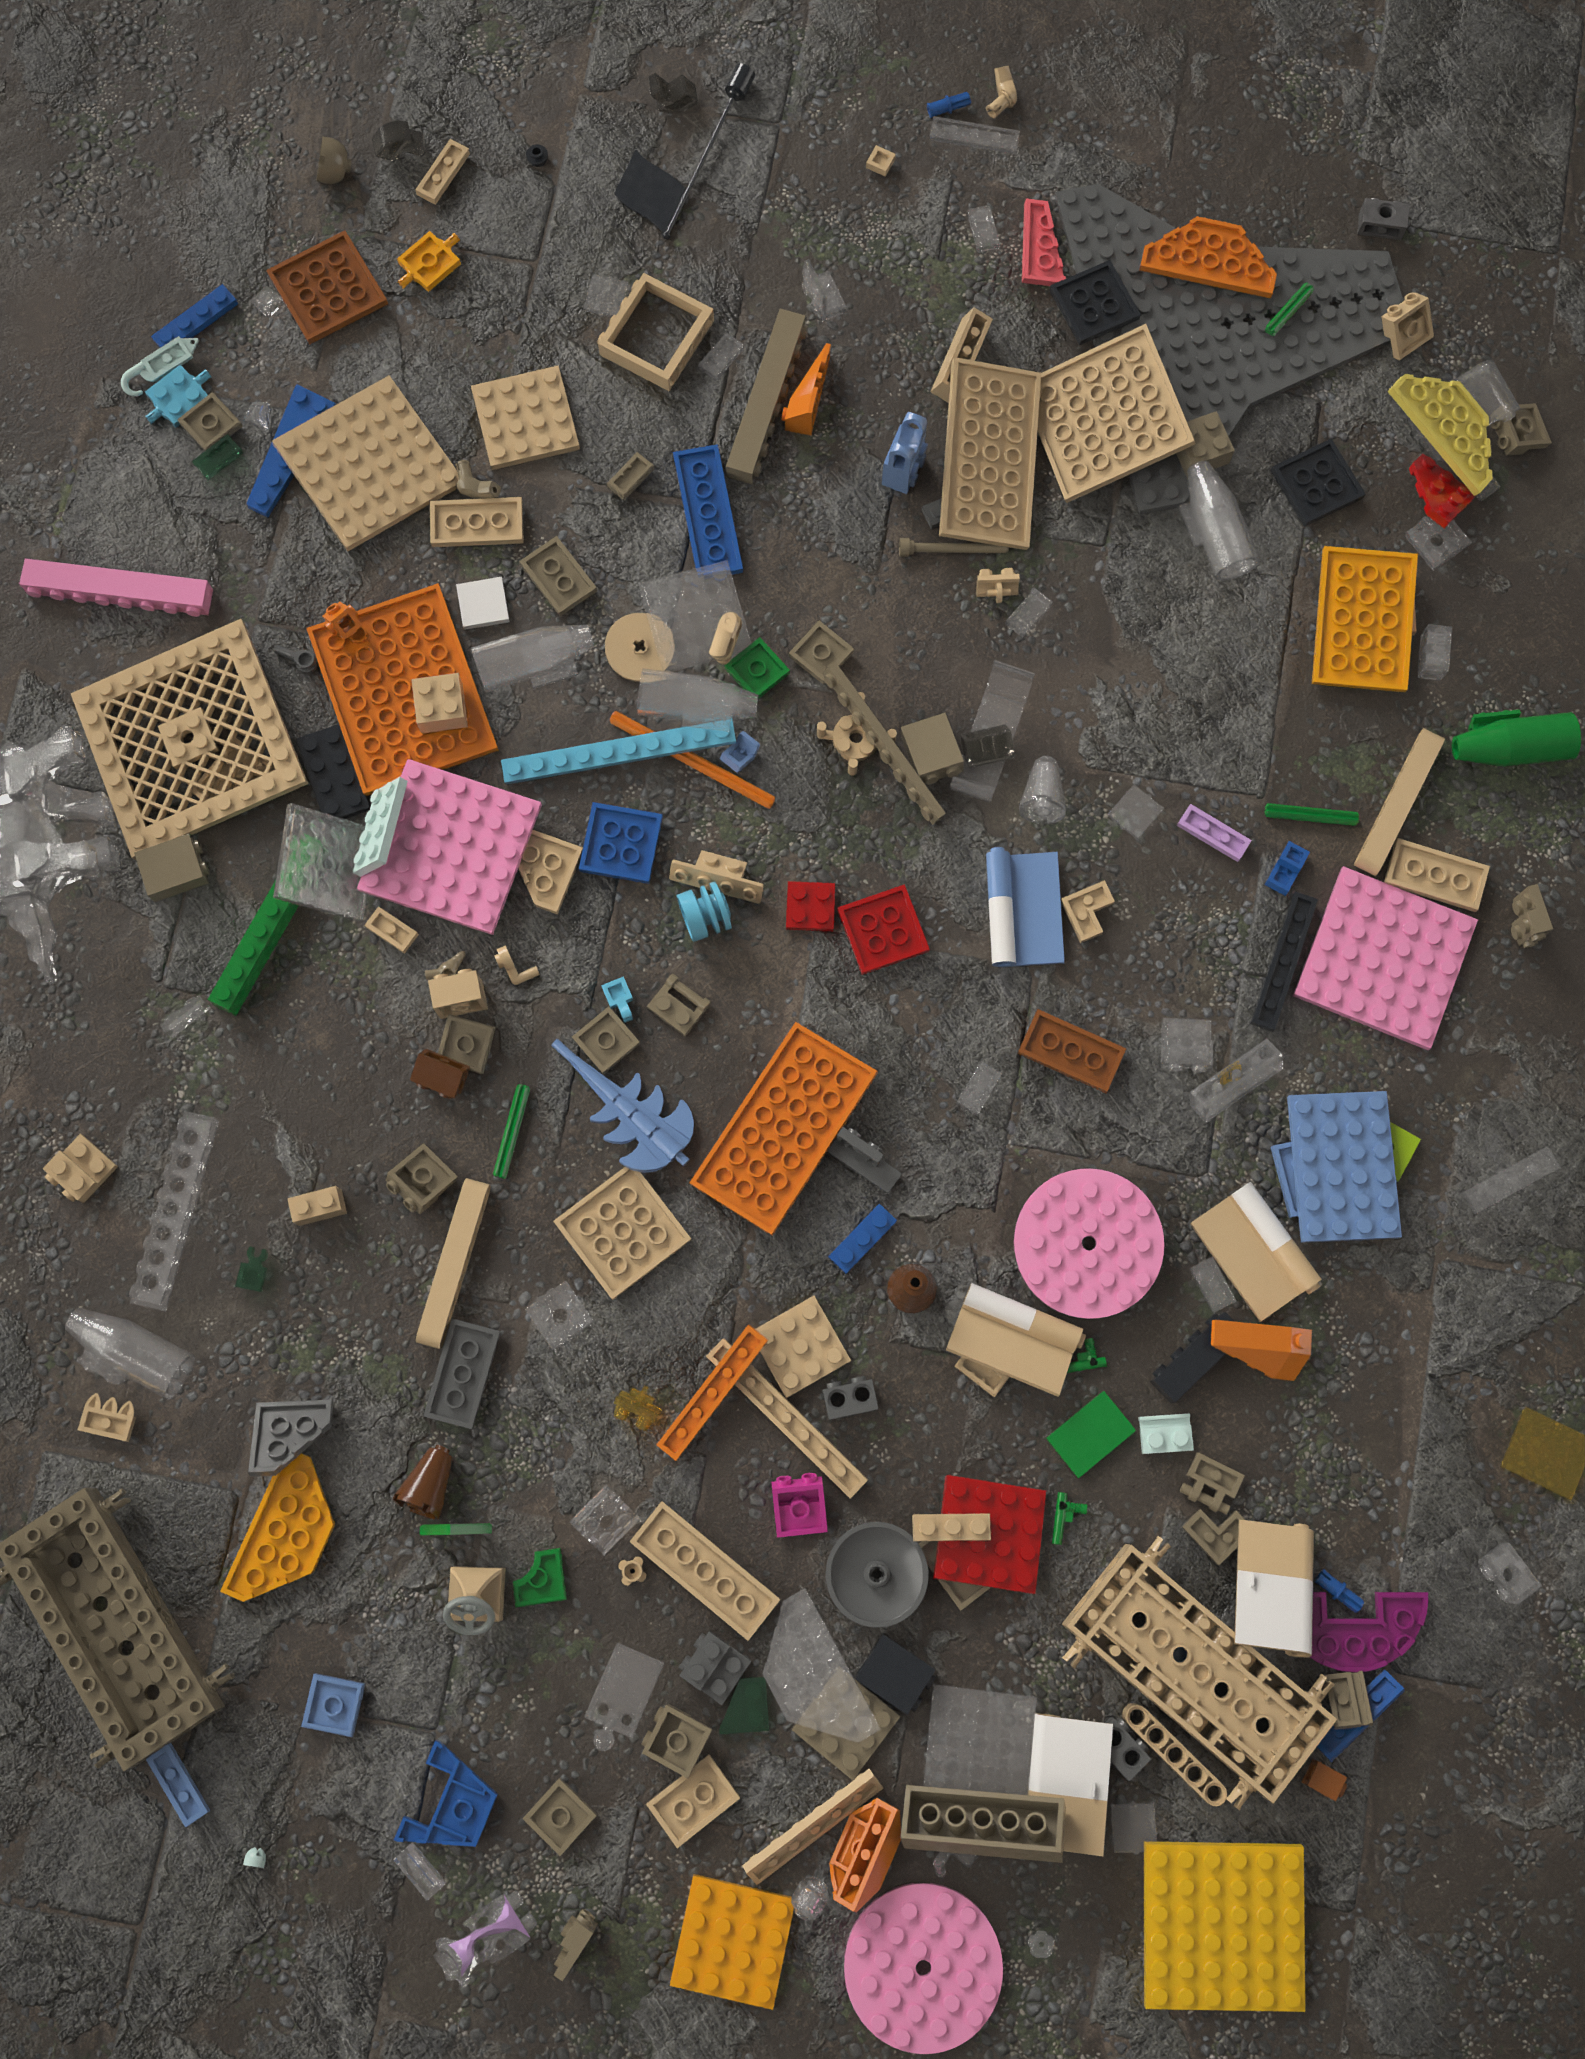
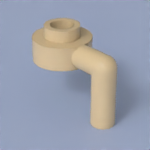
M506 945L497 949L498 954L494 955L500 969L505 967L512 984L518 985L540 975L536 966L518 974Z

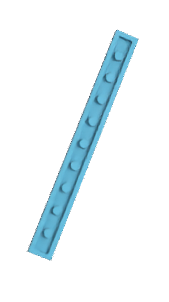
M731 718L501 760L504 783L506 785L736 744V737Z

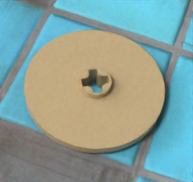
M633 613L618 619L611 626L605 640V654L612 669L621 677L635 682L650 681L662 675L670 666L674 656V640L669 628L657 617L645 613ZM634 644H644L645 651H635L636 646Z

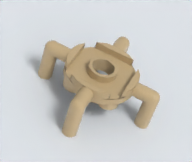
M858 692L865 702V694ZM852 715L841 717L834 731L826 730L824 722L817 724V737L819 739L833 740L835 749L844 759L849 760L848 773L851 776L856 775L858 762L867 759L877 750L876 746L867 740L862 727L853 721ZM890 729L887 733L895 743L897 732L894 729ZM853 733H859L863 739L859 743H854L849 737Z

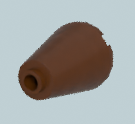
M906 1264L897 1268L890 1276L887 1285L889 1299L898 1310L905 1313L924 1311L933 1303L937 1292L936 1281L931 1272L917 1264ZM910 1282L917 1283L919 1287H912Z
M436 1445L435 1448L430 1447L397 1490L392 1499L393 1502L400 1507H403L405 1503L410 1508V1512L433 1520L436 1517L439 1520L442 1514L453 1458L449 1455L450 1450L440 1445Z

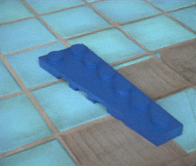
M296 384L273 440L336 404ZM273 442L270 445L246 503L249 509L267 518L294 477V474L274 447Z

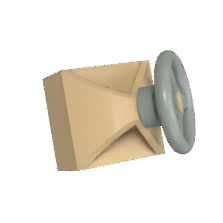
M453 1566L450 1568L449 1599L443 1610V1619L450 1629L463 1635H479L488 1631L494 1622L503 1620L506 1568ZM454 1620L464 1621L466 1627L459 1625ZM475 1621H486L483 1625L474 1627Z

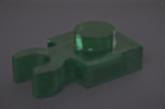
M250 1246L247 1250L249 1262L248 1264L241 1262L235 1287L262 1292L268 1268L262 1267L261 1263L267 1259L268 1250L262 1249L261 1255L255 1257V1248Z

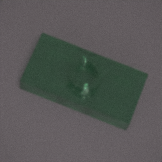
M227 434L195 458L192 463L208 481L241 456L243 451Z

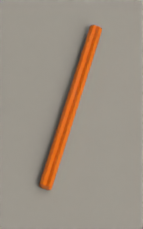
M614 711L610 717L611 724L633 736L655 732L618 711ZM693 752L670 755L768 809L775 802L773 795Z

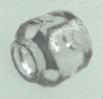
M814 1876L802 1879L791 1896V1904L795 1909V1914L804 1920L818 1918L830 1899L828 1886L824 1881Z

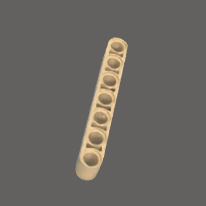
M1425 728L1421 730L1354 866L1374 876L1378 874L1445 738Z
M468 1178L463 1183L418 1328L416 1343L441 1349L444 1344L491 1188L490 1184Z

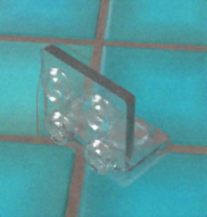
M805 260L804 270H802L804 278L802 288L805 295L810 296L812 300L811 306L814 314H818L823 322L845 313L847 307L829 270L817 275L810 260Z

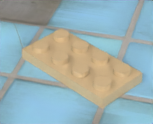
M522 497L430 501V544L432 547L523 543Z
M1397 838L1384 883L1404 891L1476 912L1479 909L1490 866Z

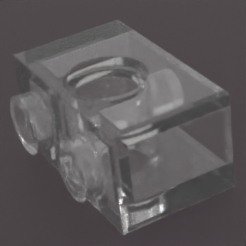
M1500 1543L1478 1560L1482 1566L1480 1568L1481 1572L1489 1581L1493 1580L1498 1587L1496 1590L1498 1595L1506 1603L1520 1604L1542 1587L1510 1543ZM1506 1568H1509L1512 1572V1578L1508 1582L1503 1576Z

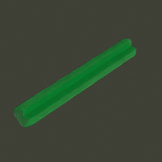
M1272 803L1266 804L1264 811L1265 816L1271 818L1356 826L1359 822V813L1352 811Z
M518 1084L515 1090L493 1175L497 1178L505 1179L508 1174L530 1088L523 1084Z

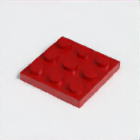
M905 884L837 908L862 975L927 953L930 950Z

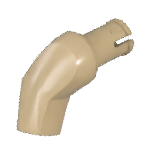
M1009 66L994 69L999 97L986 106V111L991 109L988 115L993 119L1005 108H1012L1017 101L1016 87Z

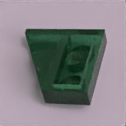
M766 1676L740 1678L719 1729V1734L769 1731Z

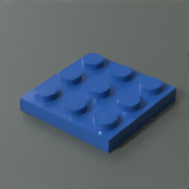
M593 802L579 872L649 884L663 815Z

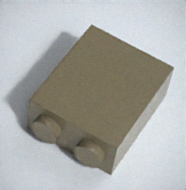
M946 713L901 727V738L911 765L924 784H933L938 779L947 776L955 777L964 771V760Z
M186 834L134 853L147 895L154 902L209 884L207 875L210 874L206 862L201 860L200 854L203 853V850L198 840H194L190 834Z

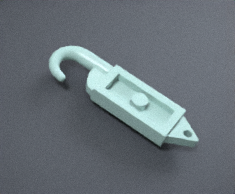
M178 336L142 359L140 363L128 369L122 375L121 387L123 391L133 397L142 395V390L133 391L129 388V381L140 374L149 382L158 381L177 366L183 365L194 358L192 355L199 339L180 338Z

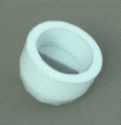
M256 1847L250 1849L245 1855L243 1865L264 1868L266 1862L265 1852L261 1848L258 1851Z

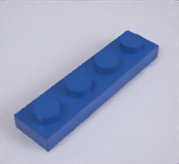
M222 284L151 337L159 348L178 336L180 338H193L238 305V302Z
M1386 1670L1382 1671L1366 1687L1373 1721L1405 1691ZM1333 1725L1316 1748L1332 1762L1369 1725L1334 1730Z

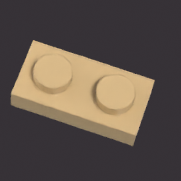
M379 906L364 925L368 930L404 954L419 935L412 928Z

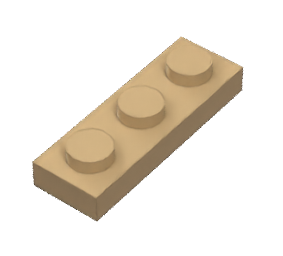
M450 139L416 188V194L436 205L470 155L469 148Z
M990 1514L912 1515L913 1542L991 1540Z

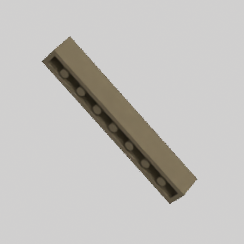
M779 309L726 464V477L753 484L754 478L760 475L762 468L760 461L762 457H766L769 447L767 443L768 437H772L774 434L775 417L779 418L781 413V398H786L789 388L787 381L788 378L793 377L795 371L794 360L795 358L799 359L801 354V339H806L809 326L806 325L805 315Z

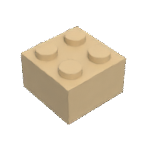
M459 673L411 679L416 722L421 734L468 727L463 683Z
M463 969L458 971L456 975L439 974L434 976V979L428 980L433 1009L440 1019L447 1018L448 1014L458 1016L488 1009L483 981L476 970Z

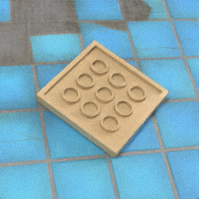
M559 365L471 386L492 470L580 450Z
M627 1167L621 1169L553 1221L612 1300L692 1240L641 1172L633 1171Z

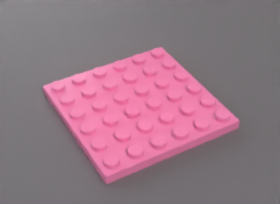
M407 759L401 778L408 782L387 862L381 867L361 876L357 889L360 892L493 935L542 803Z
M1343 866L1339 872L1293 996L1423 1049L1430 1050L1478 919Z

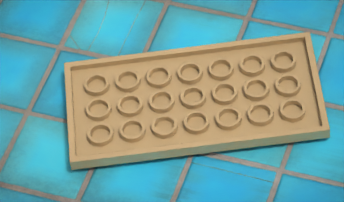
M956 357L952 360L939 536L1022 550L1029 548L1041 373Z

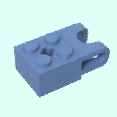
M907 412L883 464V486L905 494L908 493L910 486H915L918 479V469L923 467L927 456L925 454L928 444L925 443L926 418ZM910 423L916 424L919 429L910 427Z

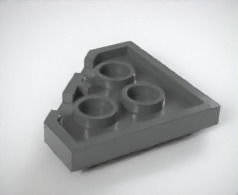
M310 1400L256 1403L248 1468L250 1477L276 1476L332 1427L333 1401Z

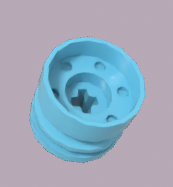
M715 881L709 883L710 895H708L704 885L700 886L701 898L697 899L692 890L676 895L682 916L693 942L708 937V925H712L717 934L720 933L719 921L722 922L725 930L732 929L730 922L731 914L726 898Z

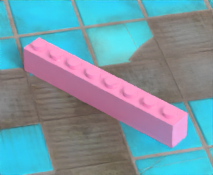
M33 559L24 560L19 583L29 596L36 598L42 595L50 596L55 600L73 599L79 603L92 601L103 606L117 604L123 608H132L134 606L141 607L147 611L159 609L170 614L184 612L195 617L209 614L213 589L207 580Z

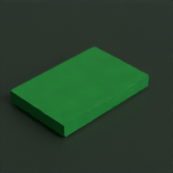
M1102 1391L1045 1439L1074 1475L1080 1478L1132 1435L1136 1429L1105 1391Z

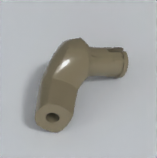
M461 460L456 463L459 477L456 485L461 494L477 499L499 497L501 487L496 482L479 481L473 478L471 464L468 460Z

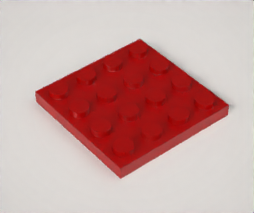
M946 1475L941 1514H990L991 1540L938 1541L933 1579L1035 1594L1046 1490Z

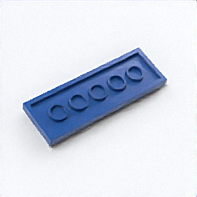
M718 444L673 452L698 581L743 573Z

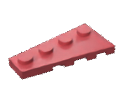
M1026 198L1024 203L1022 283L1050 286L1066 279L1062 270V259L1059 257L1057 249V238H1055L1053 232L1054 225L1048 201Z

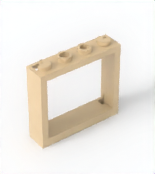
M643 273L641 278L634 282L632 292L628 298L625 297L622 300L617 315L614 314L611 317L606 332L600 334L597 341L600 356L670 391L713 324L714 309ZM646 291L698 317L664 370L613 344Z

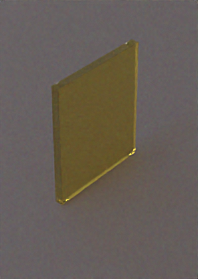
M1524 1407L1500 1467L1572 1500L1585 1467V1435L1532 1409Z

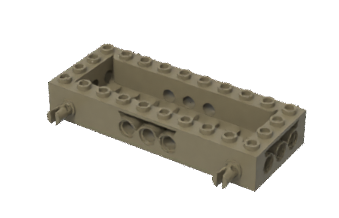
M83 1488L0 1542V1557L5 1564L4 1567L0 1568V1587L11 1579L14 1580L105 1738L107 1744L90 1754L91 1759L104 1754L94 1766L100 1769L104 1764L116 1757L122 1770L126 1771L138 1766L146 1758L224 1708L225 1705L216 1689L235 1678L234 1673H231L221 1678V1675L230 1668L226 1663L207 1676L112 1513L131 1502L130 1498L119 1500L127 1492L121 1488L118 1492L104 1500L97 1488ZM74 1553H79L83 1559L82 1564L77 1568L71 1564V1557ZM101 1596L105 1597L108 1601V1606L104 1611H99L96 1607V1601ZM126 1640L131 1641L134 1646V1650L130 1655H125L121 1649L123 1642ZM150 1685H156L159 1688L160 1694L156 1700L150 1699L147 1695Z

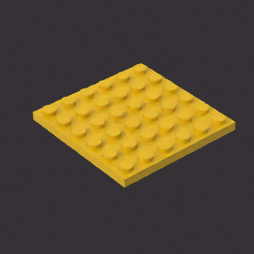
M1144 1841L1145 2009L1305 2012L1304 1847L1302 1844Z

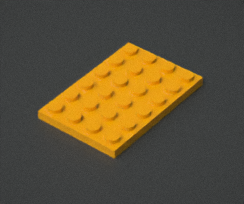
M1331 546L1323 547L1312 684L1406 692L1408 690L1418 554Z

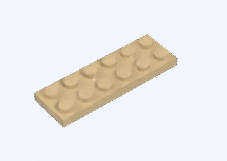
M661 1501L630 1540V1543L748 1641L780 1601L779 1597L663 1501Z

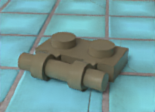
M1198 1452L1187 1473L1188 1477L1196 1481L1193 1487L1183 1483L1180 1492L1187 1495L1189 1500L1193 1502L1197 1500L1209 1506L1208 1509L1214 1512L1219 1511L1226 1515L1230 1505L1222 1502L1225 1495L1235 1499L1245 1475ZM1204 1485L1216 1490L1213 1497L1201 1491Z

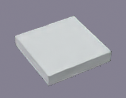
M502 577L456 584L464 630L510 622Z

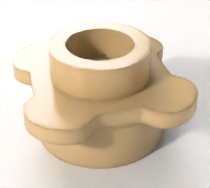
M635 1557L631 1561L622 1560L619 1563L618 1567L622 1570V1583L628 1586L634 1581L643 1582L646 1579V1573L643 1572L642 1568L643 1559L641 1557ZM632 1568L635 1570L633 1574L630 1573V1569Z

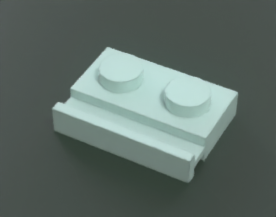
M1190 1413L1138 1417L1142 1454L1194 1450Z

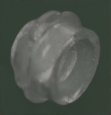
M1042 1930L1037 1931L1035 1935H1031L1028 1940L1031 1954L1036 1958L1049 1957L1054 1947L1052 1936H1048L1047 1932ZM1040 1942L1044 1943L1043 1947L1039 1946Z

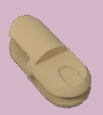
M727 612L720 618L709 650V654L722 665L730 662L742 628V620L734 612Z

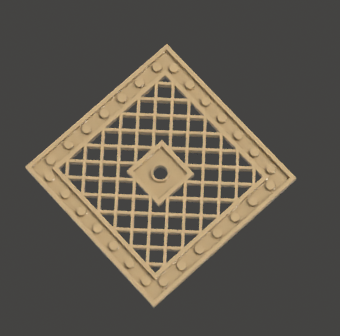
M242 619L71 693L129 852L135 860L134 853L186 834L193 835L308 784ZM221 658L228 660L225 670L217 668ZM212 660L210 665L204 664L205 662ZM234 666L239 676L231 673ZM199 667L207 670L203 680L195 677ZM190 669V672H189L188 675L185 674V673H183V672H185V671H187V670ZM214 673L222 675L218 685L210 683ZM178 677L186 679L182 689L174 687ZM229 678L236 680L232 691L225 688ZM169 679L167 684L162 683V681ZM193 682L200 684L196 695L189 693ZM157 686L164 688L160 699L153 697ZM242 686L244 688L246 696L239 694ZM207 687L215 690L211 700L203 698ZM148 688L147 691H146V693L140 692V691H142V690ZM171 692L179 694L175 704L167 702ZM222 693L230 695L226 705L218 703ZM135 696L143 698L139 708L131 706ZM186 697L194 699L189 710L182 707ZM126 698L124 703L120 702L119 700ZM237 698L244 701L240 711L232 708ZM150 701L158 703L153 714L146 711ZM201 702L208 705L205 712L201 707L198 708ZM114 705L122 707L117 718L110 715ZM165 706L172 709L168 719L160 717ZM250 706L254 716L247 714ZM215 708L223 710L219 720L211 718ZM129 710L136 713L132 723L124 721ZM179 712L185 713L184 715L177 717ZM230 713L237 715L233 726L226 724ZM143 716L151 718L147 728L139 726ZM244 719L252 721L248 731L240 729ZM108 720L115 722L112 729ZM158 721L163 723L158 726L160 734L154 732L155 726ZM209 723L216 725L213 733ZM122 725L129 727L125 738L118 736ZM258 726L261 731L262 737L255 734ZM223 728L231 730L227 741L219 738ZM136 731L144 733L140 743L132 741ZM193 733V740L185 744L183 741L185 735ZM238 733L246 736L242 746L233 744ZM151 736L159 738L154 749L147 747ZM252 739L260 741L256 752L248 749ZM116 740L123 742L120 749L117 746ZM217 743L224 745L220 756L213 754L219 751ZM164 744L168 754L161 752ZM130 745L137 748L133 758L125 756ZM266 747L268 749L270 757L263 755ZM231 748L239 751L235 761L226 759ZM144 751L152 753L147 764L140 762ZM245 754L254 756L249 767L241 764ZM159 756L166 759L162 769L154 767ZM209 758L217 760L213 771L205 768ZM260 759L268 762L264 772L256 770ZM123 760L130 762L127 770ZM200 760L198 765L193 764V762ZM224 763L232 766L228 776L220 774ZM137 765L145 768L140 779L133 776ZM172 765L176 770L179 769L176 775L169 772ZM188 767L196 770L191 780L183 778ZM239 769L247 771L243 782L235 780V775ZM152 771L159 773L155 784L147 782ZM202 773L211 775L206 786L197 783ZM254 774L260 776L254 780H251ZM166 777L174 779L170 790L162 787ZM217 778L225 781L221 792L213 789ZM131 781L138 783L135 791ZM181 782L189 785L185 795L176 793ZM231 784H235L238 786L229 790ZM145 786L152 788L148 799L140 797ZM194 787L204 790L199 801L191 798ZM159 792L167 794L163 805L155 802ZM210 793L217 795L213 798L206 800L207 798H209ZM174 797L182 800L178 810L170 808ZM138 801L145 803L143 811ZM189 803L194 804V806L186 809ZM152 807L160 809L156 820L148 818ZM167 812L174 814L165 818Z

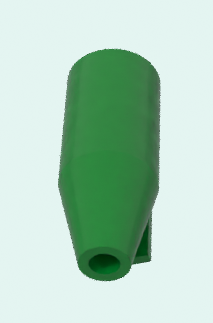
M1520 710L1473 714L1468 732L1453 737L1451 745L1452 754L1455 760L1502 767L1572 760L1577 758L1581 747L1580 725L1577 717L1572 712L1520 717Z

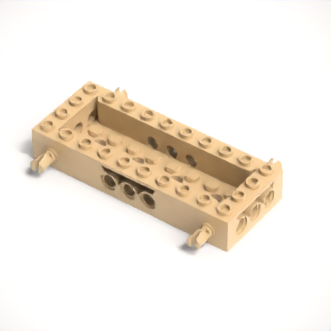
M1156 1537L1157 1539L1145 1554L1140 1553L1132 1545L1125 1544L1062 1623L1065 1628L1076 1636L1075 1643L1062 1658L1068 1661L1075 1655L1070 1664L1075 1669L1088 1651L1095 1652L1237 1774L1240 1781L1230 1795L1226 1797V1800L1232 1803L1237 1799L1234 1807L1238 1810L1241 1809L1253 1791L1255 1793L1258 1792L1263 1798L1274 1804L1337 1719L1323 1708L1321 1701L1335 1684L1328 1681L1323 1686L1327 1677L1320 1674L1308 1692L1303 1691L1253 1647L1234 1644L1235 1632L1158 1568L1157 1563L1167 1550L1171 1548L1168 1543H1165L1158 1550L1163 1541L1161 1537ZM1137 1612H1142L1146 1617L1144 1626L1140 1628L1135 1627L1132 1623V1617ZM1178 1647H1183L1186 1650L1187 1657L1183 1662H1176L1173 1658V1652ZM1224 1682L1228 1687V1692L1224 1697H1217L1214 1688L1217 1683ZM1264 1717L1269 1722V1728L1266 1732L1260 1733L1256 1729V1722Z

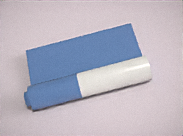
M1003 847L990 849L991 852L986 854L992 965L995 967L1064 963L1058 852L1010 855Z

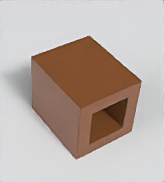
M1312 1759L1302 1783L1336 1801L1338 1797L1343 1796L1346 1790L1347 1783L1345 1781L1347 1777Z

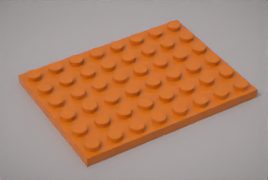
M439 583L356 611L359 615L357 618L362 626L345 640L337 634L333 636L324 626L327 622L306 628L364 795H372L376 789L401 777L407 759L444 770L499 751ZM459 673L463 683L468 727L421 734L416 722L411 679Z

